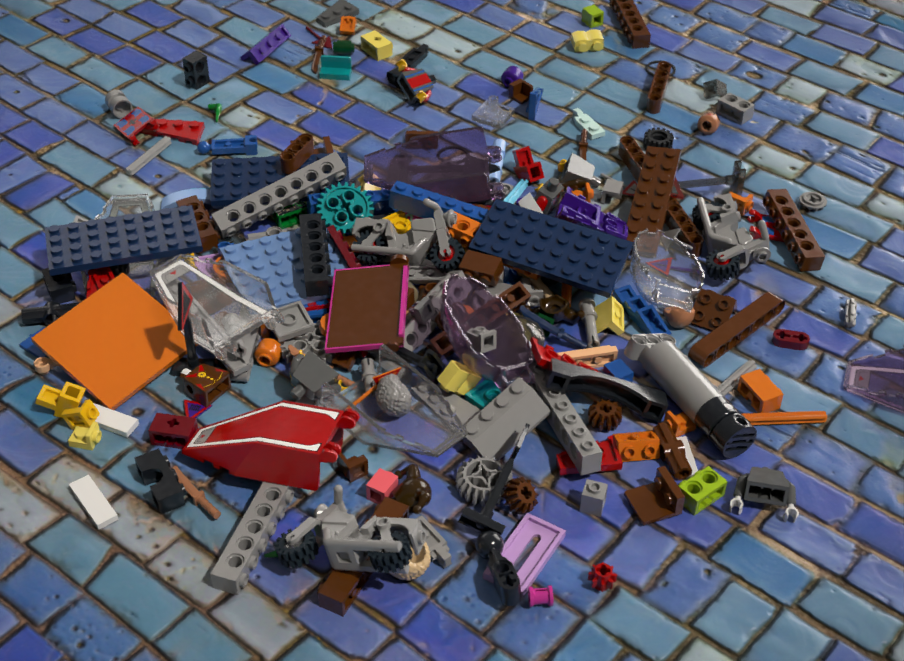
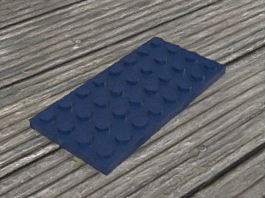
M337 152L347 168V176L341 181H335L331 184L338 187V182L342 186L347 182L348 186H350L348 153ZM312 154L298 170L329 154ZM280 156L220 158L212 160L211 207L228 206L290 175L281 171ZM319 189L314 194L325 193V189ZM280 194L277 197H284L285 195ZM307 197L300 199L298 202L307 201Z
M495 199L468 246V250L500 257L503 264L609 298L633 248L634 242Z
M183 205L171 209L164 208L157 211H145L138 214H126L118 217H107L98 220L91 219L85 222H72L59 226L52 225L45 228L50 276L203 252L192 205Z

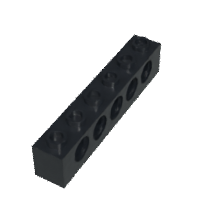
M321 213L299 215L306 297L329 295V287H332V276H329L331 275L325 220L321 219Z

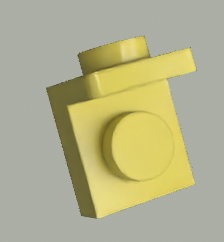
M93 422L90 428L76 426L68 439L69 446L93 451L95 445L100 442L102 437L98 422Z

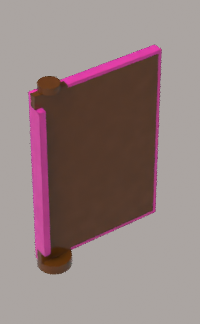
M403 254L393 255L388 265L334 270L325 342L326 354L384 348L391 352H396L399 350V347H404L409 279V259Z

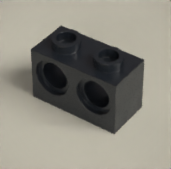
M194 51L182 58L186 85L198 90L210 83L206 55Z

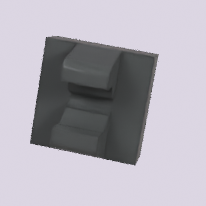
M423 297L421 301H416V306L409 309L411 316L416 318L418 323L425 325L435 314L432 301L428 297Z

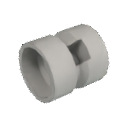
M115 89L107 93L105 103L116 117L124 118L132 111V104L122 91Z

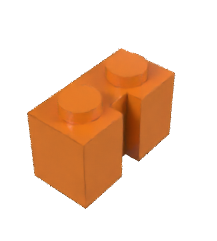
M761 369L740 376L737 390L746 400H751V406L757 413H768L780 409L784 394Z

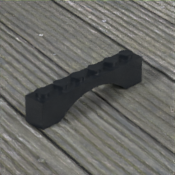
M551 358L545 372L546 388L563 393L587 392L601 395L627 406L642 417L658 422L661 421L668 407L666 392Z

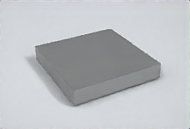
M301 300L267 311L273 315L267 321L278 342L315 330V325Z

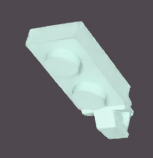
M579 108L573 109L572 118L574 125L580 130L586 129L588 131L587 137L590 140L605 136V130L589 115L583 114V111Z

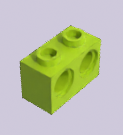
M709 466L702 471L698 470L691 478L683 480L678 485L685 496L683 506L695 516L725 495L727 480Z

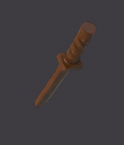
M325 35L321 36L318 46H315V56L311 68L314 74H317L321 55L324 54L323 48L327 39Z
M586 129L581 130L578 148L580 157L586 160L588 148V131Z

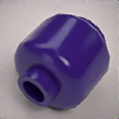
M509 66L501 75L502 83L508 88L510 83L520 78L523 80V72L517 66Z

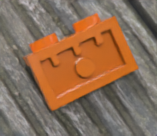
M653 430L613 434L622 462L660 458V439Z

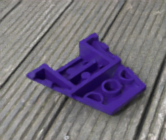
M567 186L556 210L555 218L624 240L627 239L628 227L626 222L610 212L605 214L601 211L599 205H593L585 201L586 197L581 194L576 196L572 193L573 189Z

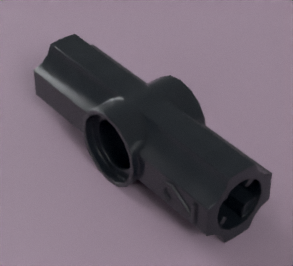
M49 301L41 307L23 308L21 310L23 325L45 323L49 326L80 302L59 304L56 301Z

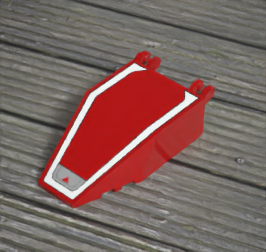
M284 400L198 428L182 449V454L201 462L207 460L213 463V467L217 469L226 468L229 470V474L237 477L316 491L320 486V462L333 463L337 460L342 450L343 431L347 428H354L360 414L349 408L342 411Z

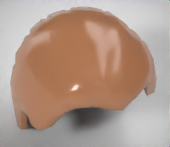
M679 305L670 310H662L666 321L675 328L688 326L695 316V310L691 305L686 308Z

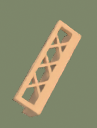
M607 345L559 352L558 354L562 356L565 353L571 356L577 364L582 362L592 368H599L616 360L618 350L616 346Z

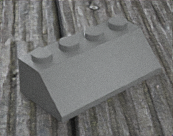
M518 377L458 431L464 444L480 458H484L486 455L488 458L495 456L496 461H498L516 445L526 423L530 424L527 431L528 434L551 414V411L535 390Z

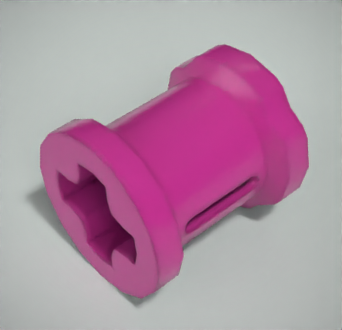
M548 585L547 588L528 587L529 607L541 604L553 606L552 585Z

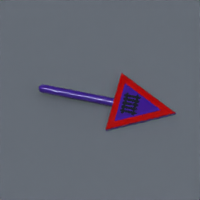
M184 399L186 417L197 418L212 407V405H209L206 408L198 402Z

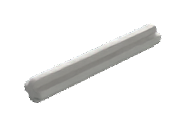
M163 137L126 167V174L133 176L171 145L170 137Z

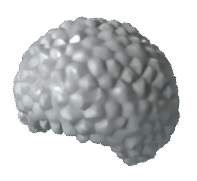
M393 373L381 378L376 390V402L380 409L387 415L394 417L407 415L411 410L412 395L408 391V387Z

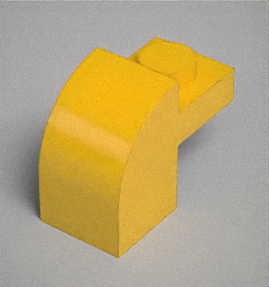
M66 381L61 391L44 384L35 404L54 410V416L63 418L61 414L65 409L79 407L86 388Z

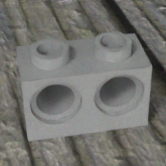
M729 92L718 99L716 113L743 125L753 118L755 104Z

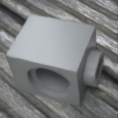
M587 479L581 496L580 512L601 517L606 502L608 484Z

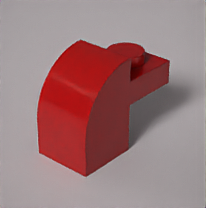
M529 146L512 151L516 167L513 168L520 180L527 179L528 183L545 178L541 162L533 161Z

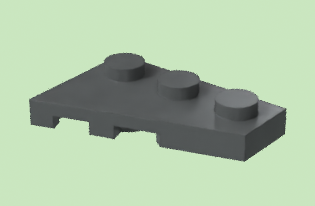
M338 0L318 15L316 20L317 23L326 28L341 22V16L353 17L358 15L359 8L346 0Z

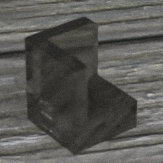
M718 79L703 83L704 98L706 99L716 96L723 97L727 94V84Z

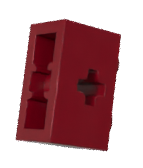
M156 413L148 430L151 445L183 449L198 429L197 419Z

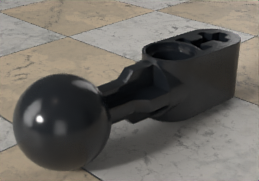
M484 531L476 539V551L482 558L489 560L488 567L493 576L494 586L501 602L506 606H515L522 600L520 579L512 562L501 555L504 549L502 537L495 531Z

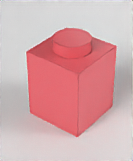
M379 468L366 484L367 499L376 504H381L385 497L392 499L394 497L392 492L398 487V476Z

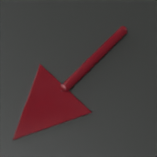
M306 27L310 33L319 39L311 42V44L318 45L321 37L309 27ZM330 36L327 37L324 45L328 49H332Z

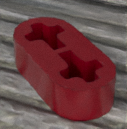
M786 329L775 330L772 337V343L775 346L794 350H806L810 342L808 334Z

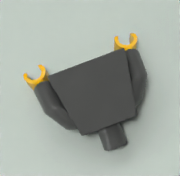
M300 350L298 355L292 359L290 375L292 376L291 384L295 387L289 393L293 399L299 401L303 395H306L311 400H314L316 397L323 398L334 394L341 396L348 389V387L341 385L342 380L337 382L339 373L310 350L306 355H303V350Z

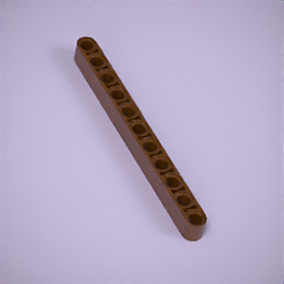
M623 136L620 138L618 154L638 182L645 154L632 137ZM670 197L665 224L670 230L681 228L676 239L693 247L690 250L681 246L682 249L690 257H699L702 253L704 238L677 199Z

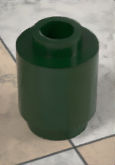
M337 40V42H333V54L352 55V52H355V44L352 43V40Z

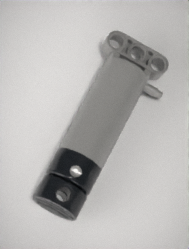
M665 333L633 334L624 350L625 356L631 360L640 361L643 364L646 372L726 458H734L741 455L753 444L757 436V430L688 359V356L679 350L675 345V338Z

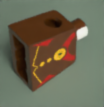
M200 364L192 371L185 368L180 374V378L184 380L185 393L206 408L231 388L230 372L210 365Z

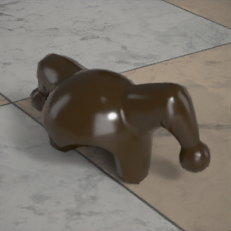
M557 294L545 299L540 298L537 308L531 309L529 305L524 306L533 313H541L554 319V322L564 320L577 324L585 317L583 311L575 313L570 310L568 300Z
M410 464L401 471H395L394 474L398 476V479H402L404 475H407V478L392 493L398 502L409 506V513L420 514L422 508L429 504L432 490L429 483L421 478L418 466Z

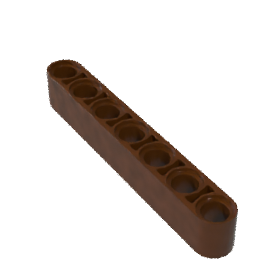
M769 291L695 343L690 348L688 357L706 368L777 316L783 310L785 300Z

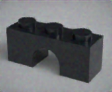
M159 448L135 457L137 472L144 485L156 483L151 485L150 489L153 502L161 515L185 505L184 496L187 495L185 487L182 483L179 484L177 482L178 476L176 471L170 469L168 457L166 455L163 456Z

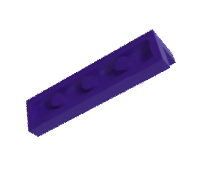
M281 24L243 54L240 59L244 61L250 57L255 65H257L286 41L291 34Z

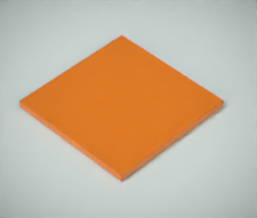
M121 273L31 338L32 342L78 384L86 388L88 393L104 407L112 410L118 408L187 354L184 331H178V318L125 273ZM194 339L196 347L200 344V342Z

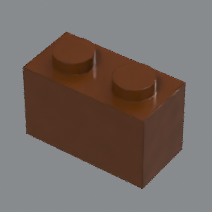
M467 250L459 265V270L463 271L468 281L496 287L504 267L500 257Z

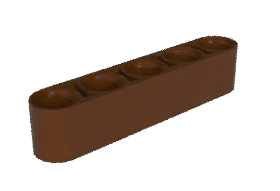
M661 61L657 65L647 99L646 111L648 113L657 114L661 110L671 73V63L667 61Z

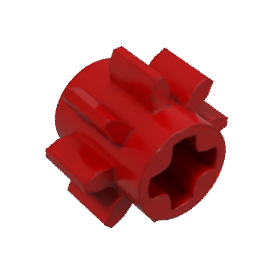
M602 562L592 565V571L588 573V580L592 581V588L603 592L608 588L613 589V583L617 580V574L613 573V566Z

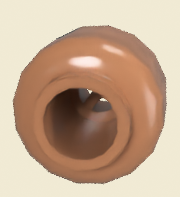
M706 112L698 120L699 130L706 135L713 134L720 125L719 116L714 112Z

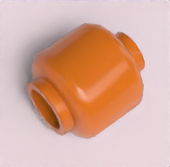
M272 338L262 339L255 350V359L264 367L276 365L282 355L281 344Z

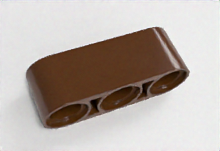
M304 133L299 135L280 154L281 171L283 173L292 174L296 172L314 153L313 136L311 134Z

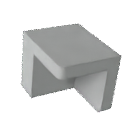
M607 179L602 190L601 203L605 204L607 197L621 199L624 182Z

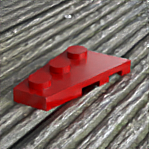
M614 435L607 437L606 441L600 443L596 441L602 450L601 471L622 470L623 462ZM566 451L556 454V463L560 475L579 473Z

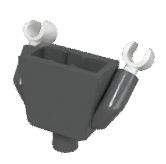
M752 467L750 473H745L737 479L733 494L735 498L730 501V512L732 507L737 506L739 507L740 515L743 510L741 499L744 498L747 501L787 506L783 520L786 522L788 516L791 515L793 522L796 521L799 515L798 510L794 507L796 505V488L794 484L785 478L782 471L772 470L767 467Z

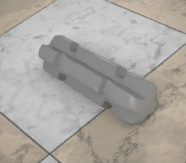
M853 298L847 299L845 302L844 324L847 328L856 325L857 303Z

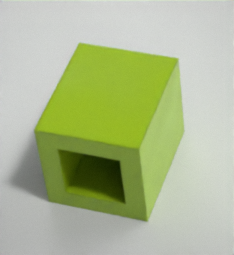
M596 5L582 8L581 21L588 27L594 28L603 25L604 12Z

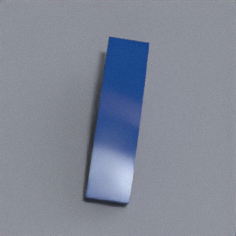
M630 284L613 291L615 299L624 307L627 315L645 334L665 333L671 336L672 333L652 304L648 306L642 295H636Z

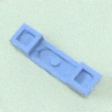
M187 189L171 193L162 198L161 210L164 208H177L176 201L196 195L199 201L202 200L204 204H210L211 189ZM214 206L213 209H222L226 206Z

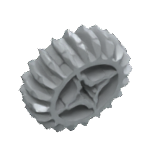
M477 455L476 459L469 458L468 462L463 461L462 466L457 470L455 479L456 489L460 497H465L466 503L472 501L474 506L478 503L483 508L505 465L503 460L496 461L495 456L488 458L486 455L484 458H480ZM512 470L505 485H507L509 480L513 479ZM503 490L496 503L498 505L500 504L501 500H505L501 497L504 494Z

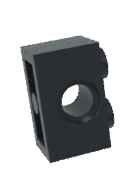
M49 268L41 270L45 286L52 301L62 304L76 300L74 292L77 291L75 282L72 281L71 273L50 276Z

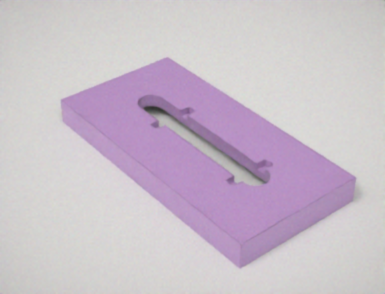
M526 513L507 539L501 553L503 557H506L514 565L534 537L541 539L517 572L520 579L522 598L566 535V530L529 513ZM487 567L483 572V579L494 584L493 576L489 567Z

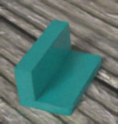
M321 55L320 79L350 81L352 74L351 57Z

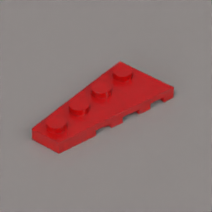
M156 119L160 128L155 131L148 125L139 133L156 137L163 135L164 137H170V139L173 137L179 139V142L186 143V141H191L193 145H198L205 124L198 121Z

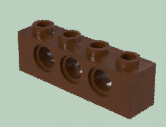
M196 195L176 201L177 207L192 205L203 252L218 248V240L221 239L218 229H215L213 220H210L203 201H199Z

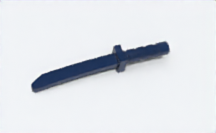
M520 306L519 309L524 317L555 335V339L559 340L561 338L580 349H586L587 343L564 332V328L559 329L524 306Z

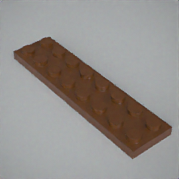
M647 146L626 225L628 227V237L626 240L634 242L629 255L656 258L681 157V149Z

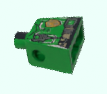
M297 202L296 204L284 207L278 213H272L277 227L285 229L299 224V215L307 214V204Z

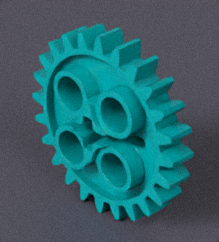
M338 182V187L331 184V190L325 188V193H320V198L317 199L318 205H316L317 213H321V219L325 220L326 228L334 225L337 231L340 230L343 236H346V233L352 236V227L355 224L356 218L369 217L373 219L374 208L372 207L374 202L370 201L371 195L366 196L367 190L361 192V186L354 188V183L348 186L347 182L342 186ZM346 197H351L352 200H347V199H345V198H346ZM330 204H335V205H337V206H336V207H331V206H329V205H330ZM343 218L345 221L341 222L338 219Z

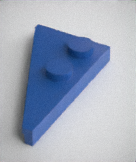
M537 87L530 92L529 104H527L526 113H529L528 120L535 121L544 91L543 88Z

